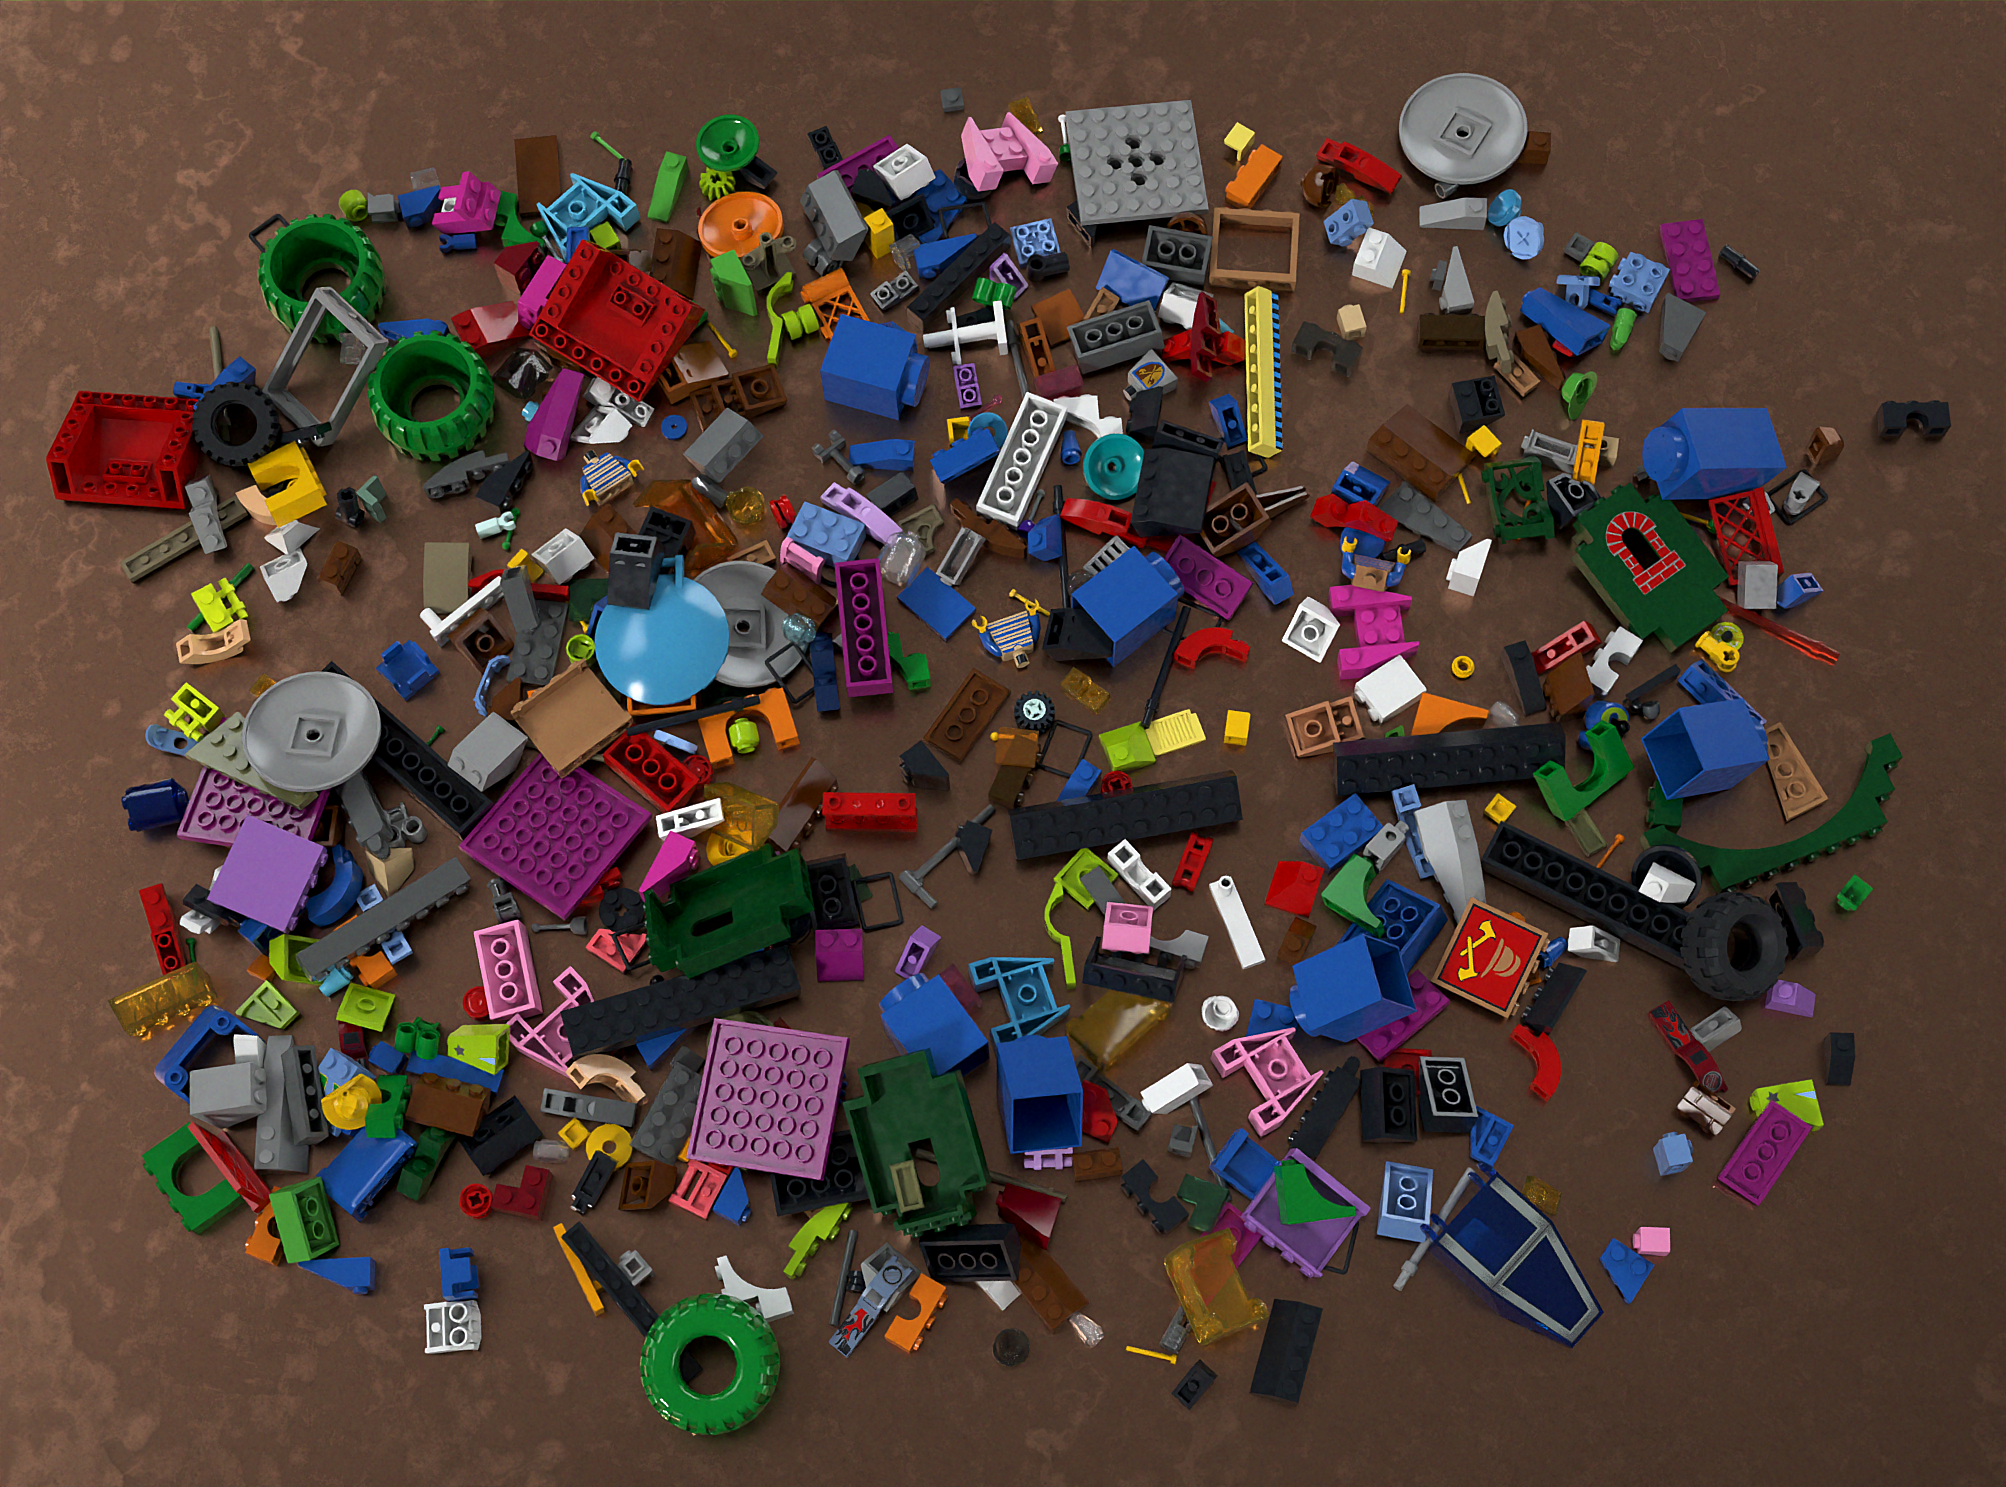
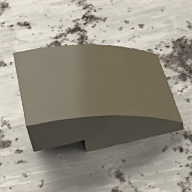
M425 542L423 570L424 609L430 608L435 614H452L471 598V587H468V582L472 579V548L470 543Z

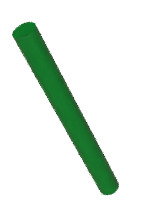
M247 562L229 581V584L236 588L254 567ZM201 612L186 626L191 632H194L205 620Z

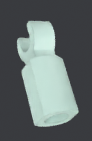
M505 512L500 518L495 517L476 524V530L480 539L500 533L504 529H515L514 521L507 522L514 518L512 513Z

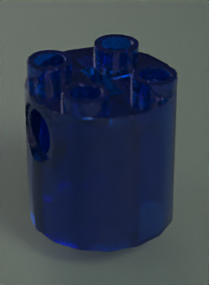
M174 778L127 788L125 796L121 797V802L124 810L128 809L130 818L127 821L130 831L136 830L140 832L182 822L189 804V797L186 789L178 784Z

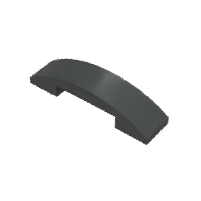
M1081 1054L1075 1060L1081 1085L1084 1080H1087L1107 1089L1110 1102L1117 1117L1138 1131L1153 1113L1149 1112L1135 1097L1133 1099L1099 1072V1069Z

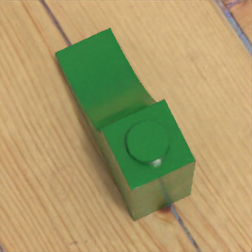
M1354 853L1322 892L1321 897L1325 906L1380 939L1385 933L1382 921L1376 918L1367 907L1368 889L1376 876L1373 862L1365 856L1360 857Z
M1295 1159L1282 1160L1281 1165L1274 1166L1281 1224L1290 1225L1356 1216L1355 1206H1341L1323 1198L1310 1183L1303 1163H1296Z

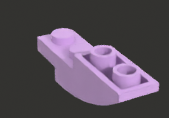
M834 482L820 497L823 504L841 515L864 523L866 534L889 548L903 533V530L883 511L849 487L846 490Z

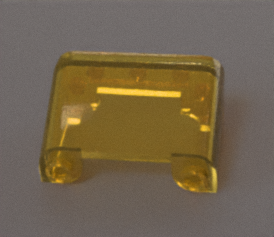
M1110 989L1078 1019L1073 1017L1065 1025L1067 1028L1065 1036L1104 1075L1111 1069L1110 1065L1115 1060L1120 1059V1055L1151 1027L1158 1025V1019L1164 1022L1171 1016L1173 1006L1166 1001Z
M1230 1228L1185 1242L1165 1257L1167 1273L1195 1336L1202 1345L1216 1342L1270 1317L1267 1312V1306L1257 1297L1249 1298L1232 1261L1231 1255L1236 1251L1237 1241L1235 1236L1232 1235Z

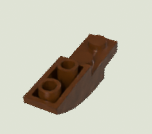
M955 498L950 503L951 513L962 521L960 529L962 527L969 528L986 538L982 544L983 547L1011 557L1025 558L1027 556V544L1021 537H1015L1011 534L1007 525L1002 522L999 523L995 519L988 525L987 520L982 515L977 516L972 511L971 506L965 501L961 502Z

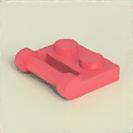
M689 1160L687 1164L689 1167L675 1194H671L668 1201L707 1219L728 1176L699 1161ZM696 1172H702L688 1201L682 1199Z

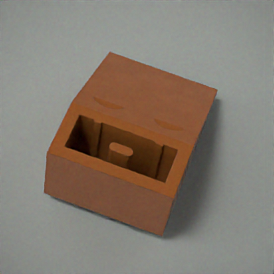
M709 340L682 346L657 380L670 403L673 404L689 396L690 392L704 389L710 386L712 382L728 377L729 373Z

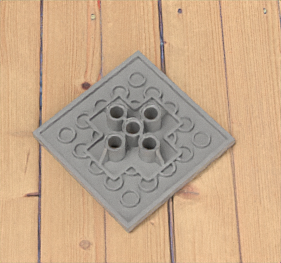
M1191 100L1065 111L1081 226L1173 217L1181 212L1208 214L1209 208Z

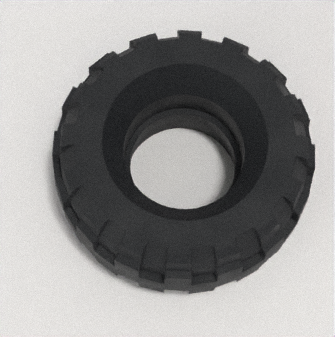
M1725 892L1718 893L1713 897H1707L1696 906V909L1690 912L1686 919L1688 923L1682 929L1681 938H1683V944L1680 947L1681 957H1684L1685 964L1683 966L1686 973L1693 977L1692 982L1701 991L1709 993V996L1716 999L1745 1001L1758 998L1761 994L1773 988L1778 982L1777 977L1783 974L1786 966L1784 962L1785 957L1788 956V946H1786V937L1788 936L1786 928L1782 927V918L1767 901L1761 897L1752 896L1749 893ZM1730 930L1735 938V954L1731 962H1729L1727 955V940Z

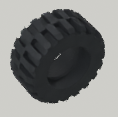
M226 382V384L214 386V389L211 391L207 390L203 394L204 397L198 400L196 404L197 409L195 412L193 411L192 418H194L192 431L195 432L196 437L194 438L201 446V450L213 460L234 467L248 466L247 463H253L256 459L263 457L273 450L272 447L277 443L278 431H280L279 414L272 400L261 390L247 383ZM231 404L247 406L253 411L257 419L255 435L250 441L241 445L226 443L216 431L217 415L224 407Z

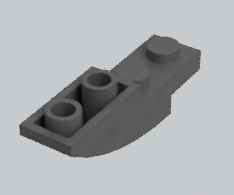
M483 450L448 464L433 475L423 487L428 498H440L444 494L452 492L460 493L471 488L469 480H479L487 475H491L508 464L510 460L507 452L486 457Z
M544 1088L540 1112L633 1127L637 1103Z

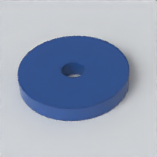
M670 415L662 421L661 430L666 438L678 440L686 434L687 423L679 415Z

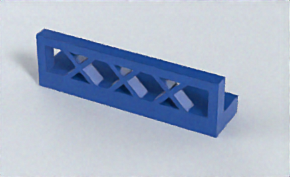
M1703 659L1692 664L1678 679L1701 704L1742 698ZM1744 700L1750 715L1757 718L1762 726H1764L1767 721Z

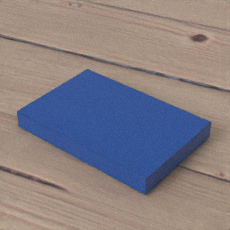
M1112 249L1096 289L1100 290L1101 287H1104L1120 298L1119 301L1129 306L1150 300L1155 313L1169 277Z
M926 567L897 596V600L946 642L976 612V608L951 586L940 581L941 578L929 567Z

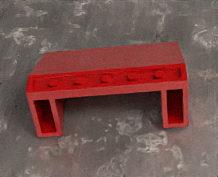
M581 239L528 335L638 402H641L693 332L706 309L597 243Z
M78 391L46 456L55 499L185 509L189 501L185 485L195 477L200 445L194 438L196 437L195 432L192 431V424H194L192 415L193 411H196L193 409V405L198 399Z

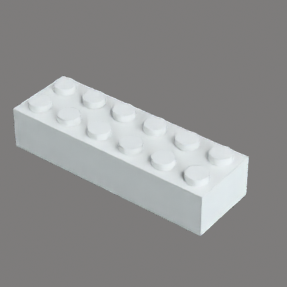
M1026 392L977 503V516L982 515L990 521L995 519L997 522H1002L1008 528L1017 531L1067 419L1066 406Z

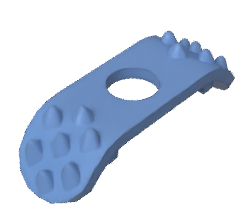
M497 655V657L488 661L489 663L476 696L473 698L476 702L475 707L479 710L478 713L486 718L488 717V713L485 710L487 702L484 699L494 674H499L501 668L511 662L510 657L507 655Z
M158 724L150 725L145 733L146 741L150 746L158 750L183 756L199 743L193 738L189 739L183 732L170 730ZM178 738H184L188 743L185 748L177 749L174 746V742Z

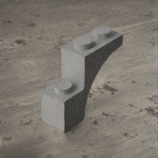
M208 474L190 480L185 485L193 506L189 516L204 553L207 554L226 548L227 543L217 511L218 493L211 475Z

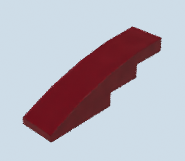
M1201 292L1198 296L1191 332V373L1199 379L1208 382L1213 379L1211 360L1217 357L1215 339L1221 335L1217 300Z

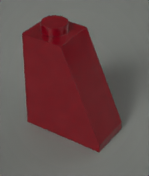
M1006 1183L1004 1192L999 1191L996 1199V1205H999L998 1216L1007 1223H1014L1020 1233L1041 1249L1047 1250L1059 1213L1061 1198Z

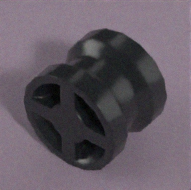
M848 1271L850 1281L846 1285V1291L862 1294L866 1289L862 1271Z

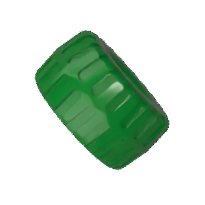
M316 214L306 215L307 219L299 221L298 218L289 221L290 225L288 227H279L275 231L276 237L274 239L269 238L264 245L266 253H261L258 261L260 267L257 271L258 280L266 306L288 332L293 333L309 303L303 298V287L307 279L322 269L335 268L344 271L350 277V285L339 295L369 323L374 320V311H380L383 304L382 296L386 292L385 275L378 251L361 228L356 225L353 226L351 221L340 217L337 220L332 214H324L323 217H317ZM327 309L311 342L314 338L319 343H329V339L332 338L342 341L346 339L345 335L351 333V331Z
M431 330L429 335H424L423 331L413 333L414 337L405 339V336L400 337L396 340L397 345L392 348L388 345L382 354L383 358L379 359L373 373L369 374L367 384L369 390L367 396L376 426L385 438L401 453L405 455L410 453L413 458L418 460H424L425 457H429L431 461H442V456L449 455L450 459L458 457V452L463 449L471 450L475 446L474 441L477 438L482 440L487 433L486 425L490 426L494 418L493 410H495L496 406L494 385L487 366L466 341L461 342L459 337L448 333L445 337L441 331ZM446 385L459 393L460 406L441 419L430 422H418L411 414V404L415 396L426 387Z
M720 1293L692 1295L667 1308L651 1326L645 1338L640 1358L641 1381L651 1405L654 1406L666 1421L674 1426L701 1435L728 1433L753 1420L770 1401L777 1385L780 1370V1356L776 1338L764 1317L748 1303L736 1297ZM704 1335L716 1336L727 1342L734 1351L737 1361L736 1374L731 1384L723 1391L711 1395L701 1394L689 1388L682 1379L679 1369L680 1356L686 1345L693 1339Z

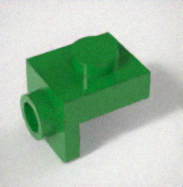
M1854 874L1836 896L1839 899L1837 903L1847 911L1850 909L1856 911L1874 888Z

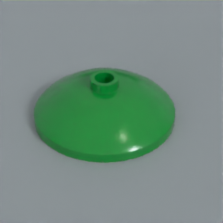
M734 114L721 115L709 120L700 129L696 138V150L700 160L707 167L721 172L739 170L748 165L756 156L760 144L759 135L753 123L742 116Z

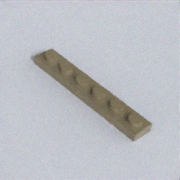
M236 495L217 505L222 530L248 516ZM192 521L119 562L130 581L138 580L200 544Z

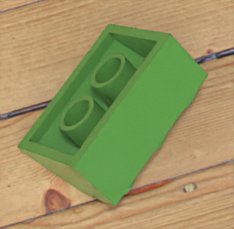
M733 249L710 259L712 268L709 269V272L713 278L711 281L715 288L714 293L717 300H722L726 308L752 316L758 315L752 283L735 250Z
M321 1176L283 1187L269 1194L288 1263L312 1260L340 1245Z

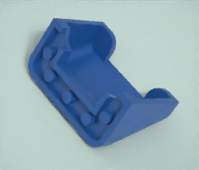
M364 1126L327 1168L321 1169L316 1177L321 1176L325 1193L360 1223L368 1215L365 1212L366 1205L369 1204L371 1206L374 1203L372 1199L403 1164L407 1165L409 1163L407 1158L415 1156L418 1143L402 1129H398L396 1138H367L366 1126Z

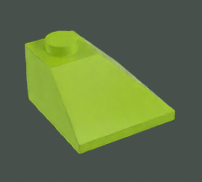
M1142 721L1099 734V739L1111 771L1117 770L1126 773L1156 763L1145 729L1141 726Z
M283 934L269 941V963L281 980L320 986L323 984L325 979L320 982L316 979L311 983L296 961V954L320 939Z

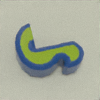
M1596 701L1589 706L1585 713L1587 731L1601 720L1609 724L1611 718L1629 721V713L1621 704L1609 701ZM1580 731L1578 738L1580 746L1585 750L1593 751L1585 735L1587 731Z

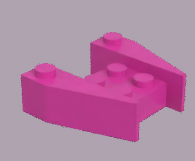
M1353 585L1330 587L1328 594L1329 609L1334 617L1353 615L1358 646L1357 648L1339 649L1337 663L1340 680L1363 678L1398 655L1406 659L1417 653L1419 641L1405 643L1400 614L1401 610L1410 609L1412 596L1387 591L1380 592Z

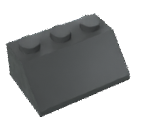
M1149 225L1141 263L1169 277V280L1204 286L1213 236Z
M726 408L683 455L702 474L707 475L715 484H718L760 441L763 435L747 419Z

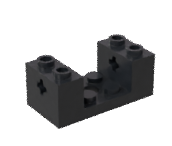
M651 506L638 535L657 537L666 547L664 558H675L676 555L680 554L681 550L688 552L696 531L692 521ZM661 567L659 574H671L674 567Z

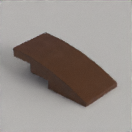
M774 364L732 373V378L712 382L711 387L693 391L689 394L702 432L726 408H729L745 419H750L787 402V397Z

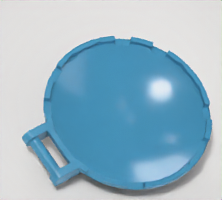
M683 555L663 559L661 567H675V574H659L649 610L607 604L597 624L595 652L603 674L621 694L640 703L669 705L691 698L692 695L701 689L704 690L711 684L728 654L730 634L726 615L718 600L709 590L696 581L684 577Z

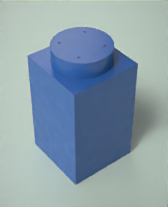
M1681 408L1660 427L1653 429L1644 439L1642 451L1644 468L1649 477L1657 481L1662 500L1717 499L1753 491L1755 488L1764 486L1787 468L1767 408Z

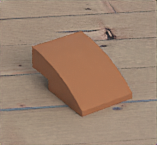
M1352 696L1331 703L1329 701L1322 702L1285 715L1298 757L1333 752L1334 742L1366 740Z

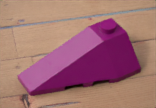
M563 368L528 424L523 445L534 454L555 461L566 457L584 379L583 373Z

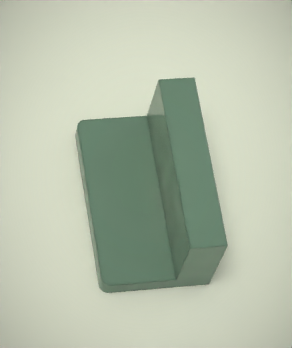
M373 475L356 494L365 511L381 524L387 517L379 502L387 494L379 478Z

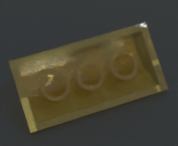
M728 781L704 785V802L720 798L725 821L707 829V831L752 851H758L778 826L779 803Z
M195 961L108 1000L123 1030L129 1036H139L147 1031L146 1029L153 1026H162L175 1016L187 1015L195 1007L207 1006L213 999L218 997L208 973Z

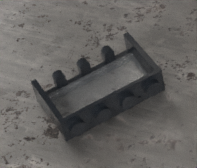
M1096 936L1085 962L1083 984L1174 1003L1182 978H1184L1186 955H1182L1179 966L1175 970L1167 968L1168 955L1166 953L1159 954L1157 965L1144 963L1145 953L1135 954L1134 960L1121 958L1122 951L1112 952V955L1099 953L1101 937Z

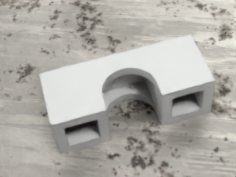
M1619 626L1616 632L1611 631L1604 641L1607 643L1604 650L1599 648L1593 657V660H1595L1593 666L1587 665L1586 667L1594 693L1602 700L1605 699L1619 677L1617 673L1610 669L1608 662L1617 660L1628 665L1643 641Z
M1124 839L1108 853L1107 862L1148 906L1153 907L1154 911L1171 897V888L1156 872L1153 874L1145 867L1141 861V855Z

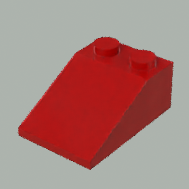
M513 301L471 308L451 317L461 342L466 341L481 359L531 337L528 335L530 333L529 330L518 322V309Z

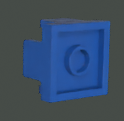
M410 639L403 645L399 641L393 643L381 654L384 661L375 668L405 701L440 673L437 667L430 661L428 655Z
M471 1247L453 1250L450 1248L439 1249L443 1298L448 1302L478 1299V1294L474 1291L479 1289L478 1267L470 1265V1259L468 1258L474 1256V1250Z

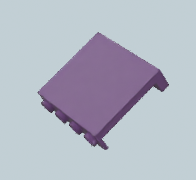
M247 815L207 900L278 929L285 934H289L290 930L293 931L298 923L297 915L299 910H303L308 902V896L306 895L309 889L314 888L317 883L318 875L316 874L320 866L323 867L328 859V854H326L328 850L324 846Z
M1294 1148L1289 1150L1283 1160L1295 1159L1296 1163H1303L1307 1177L1314 1189L1323 1198L1334 1204L1355 1206L1356 1216L1290 1225L1281 1224L1275 1173L1273 1172L1240 1218L1245 1221L1244 1226L1254 1233L1258 1231L1263 1235L1262 1240L1272 1248L1275 1246L1282 1251L1281 1255L1291 1263L1295 1261L1301 1266L1300 1271L1309 1278H1312V1276L1321 1277L1323 1275L1321 1271L1360 1217L1366 1216L1371 1208L1299 1149Z

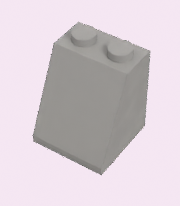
M492 712L453 749L448 766L480 791H484L516 771L528 737L498 714Z
M252 1062L191 1071L190 1115L219 1129H224L266 1113V1069Z

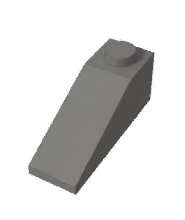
M1460 198L1420 206L1419 227L1483 230L1487 218V198Z
M1458 246L1453 247L1442 297L1439 298L1440 308L1445 310V314L1454 313L1461 315L1471 313L1474 306V299Z

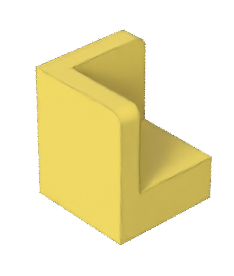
M1237 122L1224 139V144L1238 151L1237 159L1241 161L1254 144L1255 132Z

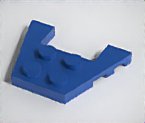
M941 169L933 172L936 177L935 179L930 181L927 186L921 187L912 193L909 197L912 199L921 193L924 194L934 223V229L919 236V240L923 244L939 241L944 236L938 215L939 208L966 204L968 202L967 198L957 191L954 183ZM886 188L893 202V208L902 200L898 199L896 196L891 194L889 189ZM962 209L942 212L946 228L955 221Z

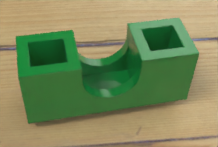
M379 1075L376 1084L381 1091L382 1104H369L365 1116L367 1138H396L398 1129H402L403 1114H406L408 1099H411L412 1085L408 1084V1075Z

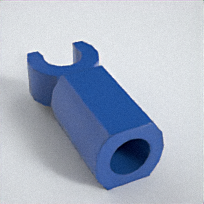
M475 233L453 235V237L446 234L439 236L440 242H447L445 245H439V249L443 253L449 252L451 249L477 248Z

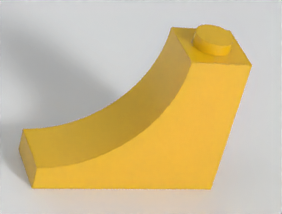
M855 201L869 228L864 241L875 257L879 259L895 250L893 223L883 208L874 212L868 205Z

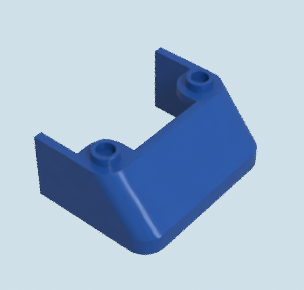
M210 1005L202 1011L157 1064L155 1076L162 1084L190 1105V1098L182 1093V1090L189 1082V1075L186 1069L216 1034L228 1035L236 1027H239L246 1034L258 1036L265 1044L266 1042L225 1009L218 1005Z

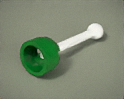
M1060 115L1058 121L1061 123L1064 144L1059 148V159L1069 162L1071 161V154L1067 140L1065 115Z
M541 220L534 223L529 229L532 235L544 239L554 258L565 263L563 259L559 258L547 239L548 227L545 222Z

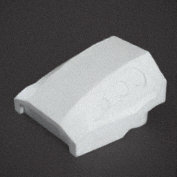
M477 1301L441 1302L424 1305L427 1319L426 1354L478 1350L481 1342V1314Z

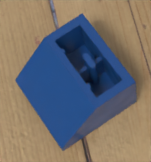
M1352 461L1341 472L1333 485L1331 494L1338 496L1348 504L1367 500L1374 506H1377L1391 482Z

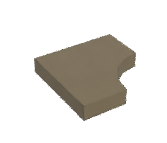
M934 504L896 522L903 530L901 537L915 561L935 552L933 538L937 530L944 525V520Z

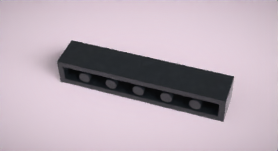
M994 222L907 306L908 320L924 332L977 278L982 276L1011 247L1010 234Z

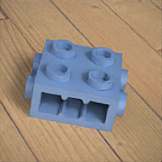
M1630 252L1627 259L1622 258L1618 266V270H1620L1618 276L1614 274L1609 283V287L1612 288L1609 296L1618 298L1621 302L1633 306L1638 311L1649 313L1666 281L1670 269L1661 263H1655L1646 259L1641 254Z

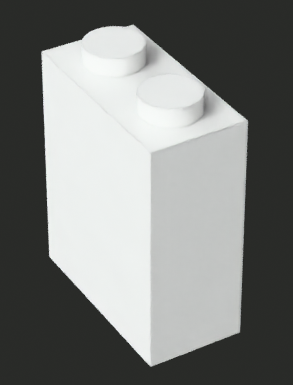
M1398 655L1358 681L1355 685L1354 695L1359 703H1364L1367 707V712L1373 721L1377 720L1381 726L1421 699L1422 693H1426L1427 689L1402 656Z
M1187 1063L1140 1093L1144 1098L1142 1103L1149 1112L1168 1114L1207 1090L1213 1084L1202 1065Z

